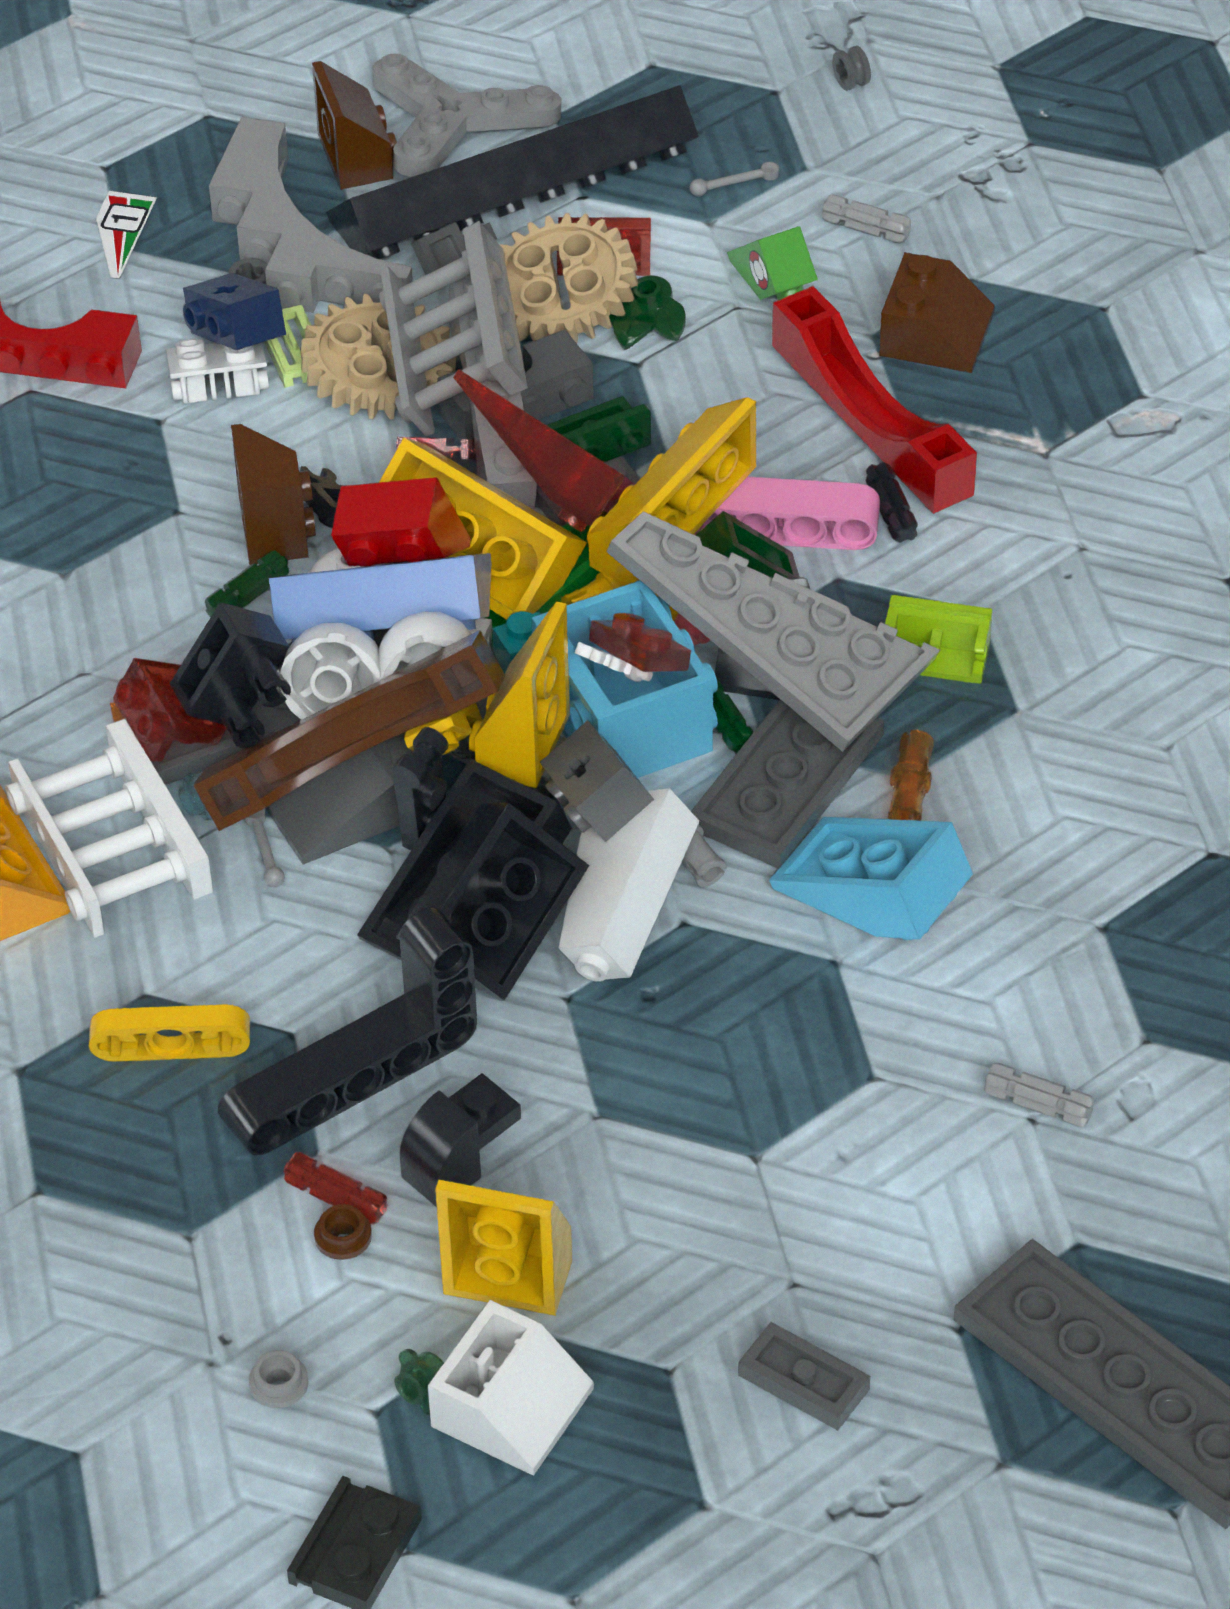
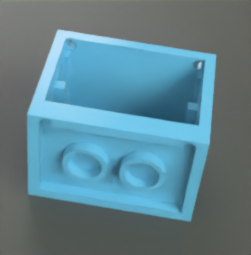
M640 580L567 605L570 716L562 731L565 738L567 739L588 720L621 756L637 778L712 752L713 729L718 725L716 712L713 707V693L718 690L717 679L710 664L707 662L702 663L696 655L689 633L685 629L679 630L672 620L669 605L662 598L657 597ZM548 612L532 617V633ZM582 642L609 654L611 652L617 653L631 660L637 659L644 662L647 667L653 669L652 679L650 681H632L623 672L613 670L608 666L574 653L577 644Z

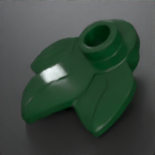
M654 275L638 278V286L631 288L634 300L632 302H622L625 311L624 316L609 315L618 343L623 349L627 350L653 329L666 339L679 340L685 328L686 314L684 307L673 299L670 283L666 279Z

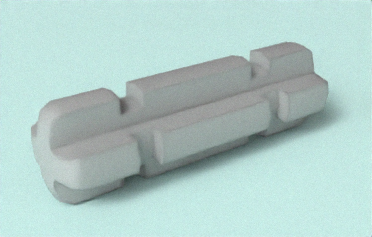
M834 194L829 195L823 204L822 218L827 222L841 225L843 221L845 222L844 226L877 237H881L883 233L886 234L885 239L897 243H904L907 236H909L911 219L908 216L898 213H892V216H888V210L854 200L851 204H848L847 198Z
M994 1063L990 1068L985 1080V1092L1003 1100H1007L1008 1096L1014 1097L1012 1103L1054 1118L1057 1117L1058 1113L1064 1115L1063 1121L1079 1127L1085 1126L1089 1121L1094 1106V1098L1091 1095L1075 1089L1071 1091V1094L1066 1093V1086L1026 1072H1022L1021 1076L1015 1075V1068L1001 1063Z

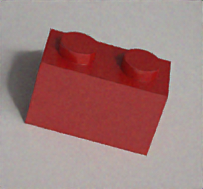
M437 477L341 486L331 537L349 566L367 567L381 563L419 562L427 559L446 558L470 547L471 538Z

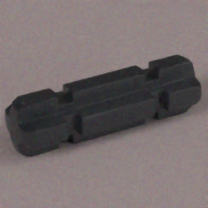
M885 462L877 466L871 464L866 469L867 477L865 481L869 487L879 494V511L884 522L889 525L887 528L892 539L899 543L906 539L913 540L917 536L916 528L918 523L914 514L909 510L910 506L898 481L894 479L896 476L891 466Z

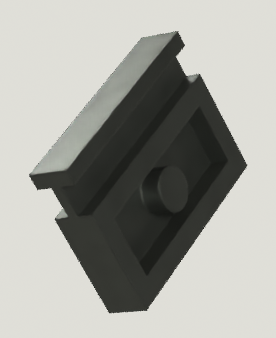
M342 1476L288 1567V1583L296 1587L298 1583L311 1587L314 1594L352 1609H371L422 1520L421 1506L366 1485L365 1489L351 1484L350 1478Z

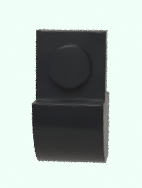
M483 1073L449 1098L438 1090L417 1111L404 1133L400 1145L401 1177L437 1207L435 1188L438 1180L470 1186L481 1178L480 1149L521 1119V1104Z

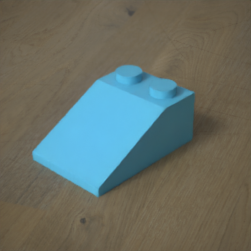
M823 817L770 878L769 882L774 890L876 937L920 940L929 931L930 926L948 904L955 899L957 893L970 879L973 872L952 822Z

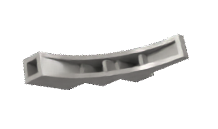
M241 117L209 184L212 219L215 222L238 225L237 235L240 260L255 258L268 264L265 269L266 285L279 289L282 308L302 305L305 312L314 313L319 301L344 305L345 298L349 297L356 304H362L364 294H368L373 303H379V293L383 291L380 270L389 267L404 285L413 282L411 266L376 259L350 249L322 233L298 211L286 193L282 182L288 162L285 123Z

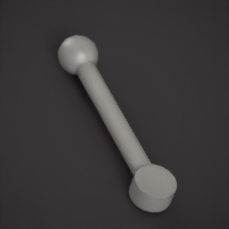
M765 162L762 164L761 169L709 181L695 179L690 184V192L695 196L701 197L707 190L758 178L775 180L779 176V166L774 162Z
M265 809L245 818V822L247 825L253 826L266 867L264 872L265 883L270 887H278L284 882L285 875L281 868L276 867L263 825L266 820Z

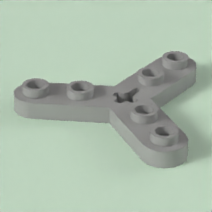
M387 54L373 65V87L416 117L393 149L394 168L400 174L414 177L439 168L466 132L546 127L556 124L561 119L562 98L550 87L544 85H534L528 89L504 90L501 88H488L483 92L459 93L413 61L408 60L402 54Z

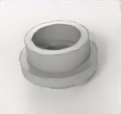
M282 1350L270 1351L256 1361L249 1374L250 1392L254 1399L264 1406L271 1408L288 1407L298 1402L306 1393L308 1388L307 1370L304 1364L293 1354ZM279 1380L286 1381V1382L283 1383V1384H278V1385L272 1384L273 1382L279 1381Z

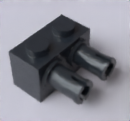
M220 602L169 684L187 716L224 724L237 747H253L261 741L256 732L261 736L265 734L263 724L252 710L257 700L265 707H276L287 700L283 693L287 695L291 693L289 683L283 678L278 669L289 645L270 615Z

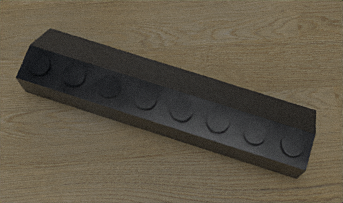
M681 85L355 196L330 209L326 214L330 223L350 249L366 255L371 253L374 258L383 259L399 253V243L414 239L415 242L455 222L460 231H463L464 228L478 221L481 224L484 223L482 214L496 210L500 218L525 209L522 200L538 196L539 202L543 203L565 195L563 186L578 181L580 188L583 189L607 180L604 172L619 167L620 173L623 175L647 166L645 158L659 153L661 161L687 152L685 143L698 138L699 135Z

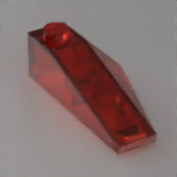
M457 370L453 378L547 497L562 508L557 517L583 533L587 525L591 527L598 517H605L618 503L626 487L635 485L620 472L463 371Z

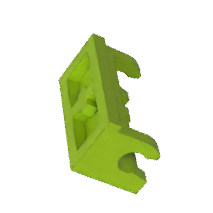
M891 595L885 624L898 630L897 637L921 647L925 642L940 649L935 660L920 674L921 676L982 684L990 647L991 608Z

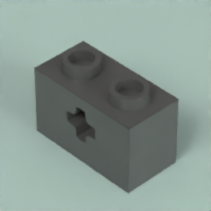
M588 720L540 761L552 778L545 786L564 807L563 810L583 833L592 827L605 842L654 800L621 756Z

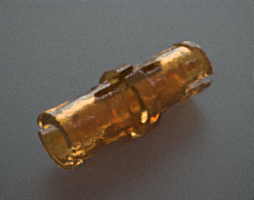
M911 730V737L907 732L901 736L898 762L891 770L890 785L893 787V794L888 810V819L912 820L913 815V820L922 821L923 800L925 794L931 789L932 783L929 762L934 746L932 736L922 730Z

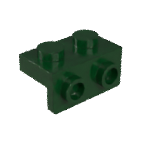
M620 396L537 428L538 443L561 473L568 477L651 445V411L645 404L632 407L624 396Z

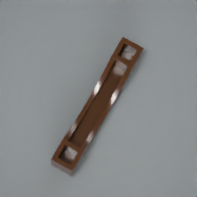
M481 630L261 740L253 747L245 748L205 768L193 786L217 829L221 831L265 809L286 794L349 758L415 727L450 716L498 692L505 674Z

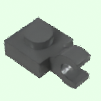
M456 222L411 243L425 275L461 258L462 251L466 250L464 235H462ZM490 222L484 224L483 226L497 240Z

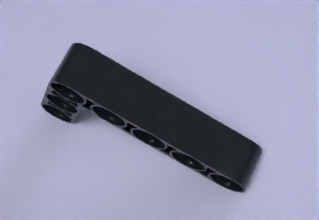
M428 907L418 911L408 919L401 930L400 949L404 986L403 995L240 1082L228 1090L222 1097L218 1105V1114L249 1153L264 1155L457 1050L472 1037L477 1027L473 949L471 944L440 910L435 907Z

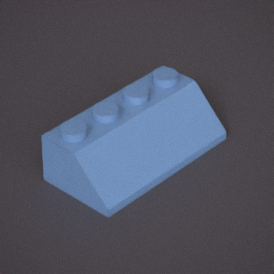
M484 553L269 578L274 622L285 640L292 639V643L305 630L322 623H345L359 628L374 640L373 630L391 628L405 617L421 612H441L456 618L468 630L476 629L475 619L489 616L491 554Z

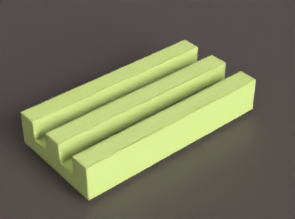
M302 305L282 309L286 335H283L282 338L293 360V365H289L277 338L264 342L284 388L294 386L293 378L300 377L303 383L307 382V373L301 370V350L287 320L294 319L302 338H305L306 326L311 324Z

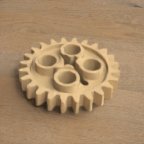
M565 213L561 223L555 224L549 215L545 218V227L539 229L534 223L529 222V234L526 236L517 232L511 233L514 241L513 246L500 244L504 252L520 342L529 335H531L532 341H536L562 330H566L576 343L578 341V334L582 332L593 339L595 338L593 327L599 324L604 328L610 329L612 325L609 315L624 316L625 311L622 302H632L634 300L631 288L638 286L635 271L638 269L634 255L631 252L628 240L621 239L619 229L613 228L608 231L603 219L591 226L588 214H584L577 223H572L570 214ZM554 251H559L563 266V276L571 305L567 310L563 309V302L559 293L560 286L552 258Z
M364 294L362 304H356L349 297L345 298L344 309L329 304L328 316L315 314L314 325L306 326L305 338L301 341V370L307 373V385L318 386V398L332 395L333 408H338L344 403L350 404V415L352 416L363 408L367 409L369 419H374L378 410H384L389 419H394L395 409H397L395 397L399 395L387 313L383 309L381 302L373 303L371 297L368 294ZM421 304L415 307L416 317L424 313V305ZM441 326L420 336L421 351L448 339L450 328L448 326ZM456 357L425 372L427 387L436 383L438 377L455 371Z

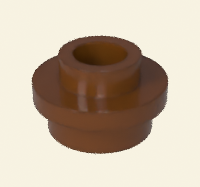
M339 1204L328 1208L322 1213L314 1228V1239L317 1248L325 1256L337 1260H346L357 1257L368 1248L372 1239V1230L369 1220L359 1209L351 1205ZM341 1234H348V1236L338 1237Z

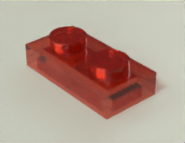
M616 613L613 615V620H592L589 641L643 672L688 671L691 650L673 641L671 633L646 626L643 617L629 613Z

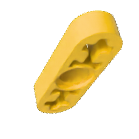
M228 1004L106 1009L96 1013L90 1021V1051L96 1057L112 1062L233 1057L245 1052L250 1045L249 1014L238 1006ZM161 1030H176L183 1034L163 1036L157 1032Z

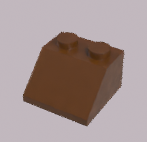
M322 61L312 62L318 136L340 190L393 179V149L397 141L393 132L386 133L387 123L382 105H374L368 88Z
M904 252L881 312L879 356L972 373L991 323L995 305L952 261Z
M242 424L231 425L238 496L249 565L253 563L259 564L257 560L272 550H276L281 556H285L287 560L309 558L307 537L316 536L312 507H304L303 501L313 500L309 470L299 471L295 450Z

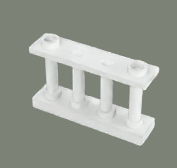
M126 719L106 725L109 747L103 749L102 756L32 782L18 758L8 762L12 783L5 786V791L9 804L15 815L24 813L67 889L65 897L73 918L76 921L84 919L94 938L104 935L101 906L171 879L175 883L182 881L193 900L213 893L209 857ZM111 775L113 779L121 777L124 782L123 790L53 816L50 815L42 801ZM129 809L133 813L141 811L144 816V824L73 851L70 850L62 836L65 833ZM152 844L154 848L162 846L165 851L164 860L93 887L83 872V869Z

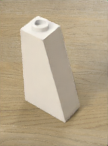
M670 788L649 790L648 792L654 800L606 842L592 827L584 833L581 831L577 856L590 866L568 899L559 949L575 965L577 972L589 980L604 981L605 979L631 977L700 822Z

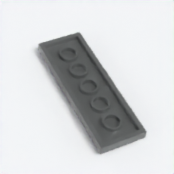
M1033 1238L955 1305L954 1321L1224 1529L1230 1526L1229 1385Z

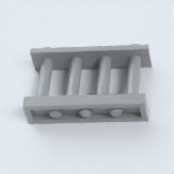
M480 221L463 229L466 250L462 251L461 258L407 285H404L389 267L380 270L383 291L379 293V298L383 309L387 313L399 395L395 397V403L404 421L407 423L413 422L426 437L435 433L431 407L488 379L491 382L498 381L510 396L528 388L503 248ZM471 275L472 284L468 286L467 292L416 317L414 302ZM475 309L477 310L478 319L474 320L473 327L421 351L420 336ZM481 344L483 345L484 354L480 355L479 362L427 387L426 371Z

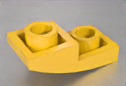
M474 703L450 716L408 730L404 740L407 748L413 750V740L424 727L433 728L440 732L448 741V749L443 754L445 755L455 750L459 746V741L473 733L471 727H473L476 720L483 721L477 704Z

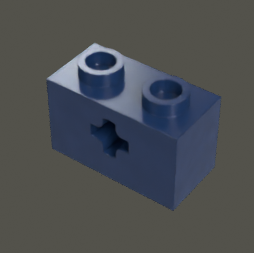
M229 273L183 288L186 303L183 306V316L192 334L234 350H240L286 335L279 289L235 273Z

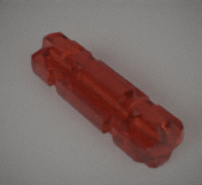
M294 1153L290 1161L286 1163L283 1170L286 1183L302 1191L307 1190V1187L311 1188L309 1191L310 1195L332 1206L339 1204L354 1206L366 1216L371 1225L377 1224L387 1210V1196L384 1193L370 1186H366L363 1190L361 1189L362 1182L322 1163L317 1167L318 1160L304 1153Z

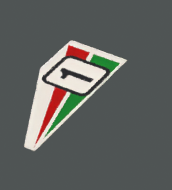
M114 191L108 192L96 217L111 278L120 279L157 197Z

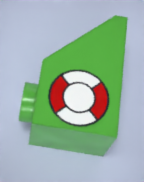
M800 226L756 240L727 252L732 265L760 300L776 295L777 300L783 299L804 290L803 285L818 280Z

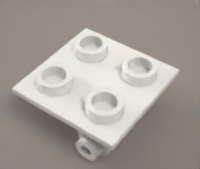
M187 339L177 342L175 348L166 349L171 379L180 378V380L171 381L173 400L183 399V404L207 401L204 378L206 374H209L212 400H217L214 373L223 372L226 399L231 398L228 373L230 371H233L236 397L260 395L261 389H269L267 370L257 371V368L267 367L262 343L234 350L218 343L204 344V341L201 339Z

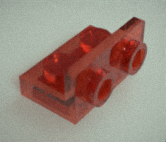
M133 658L124 677L117 684L113 701L124 719H126L150 761L162 762L173 740L184 744L196 742L218 745L226 730L224 725L187 716L169 684L181 665Z

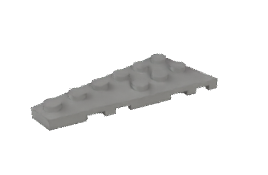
M644 511L611 540L606 551L842 752L935 660L940 652V649L925 642L919 647L897 637L898 630L882 622L876 627L852 616L848 606L777 573L771 578L747 567L749 560L734 553H731L728 558L702 546L699 537Z

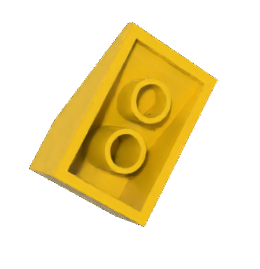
M557 601L509 664L498 692L488 696L483 721L476 720L471 729L473 733L469 737V750L475 752L476 762L518 783L537 788L545 770L540 761L555 749L570 716L567 605Z
M438 1180L435 1191L443 1294L487 1303L489 1300H492L502 1306L556 1316L573 1260L571 1225L555 1202Z

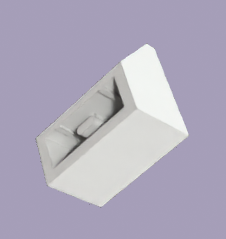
M489 1300L428 1385L431 1427L534 1476L593 1391L594 1382L541 1323Z

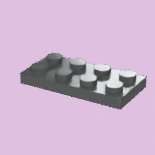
M780 699L691 810L700 821L699 825L704 831L703 835L776 868H780L884 735V720L876 718L842 752Z

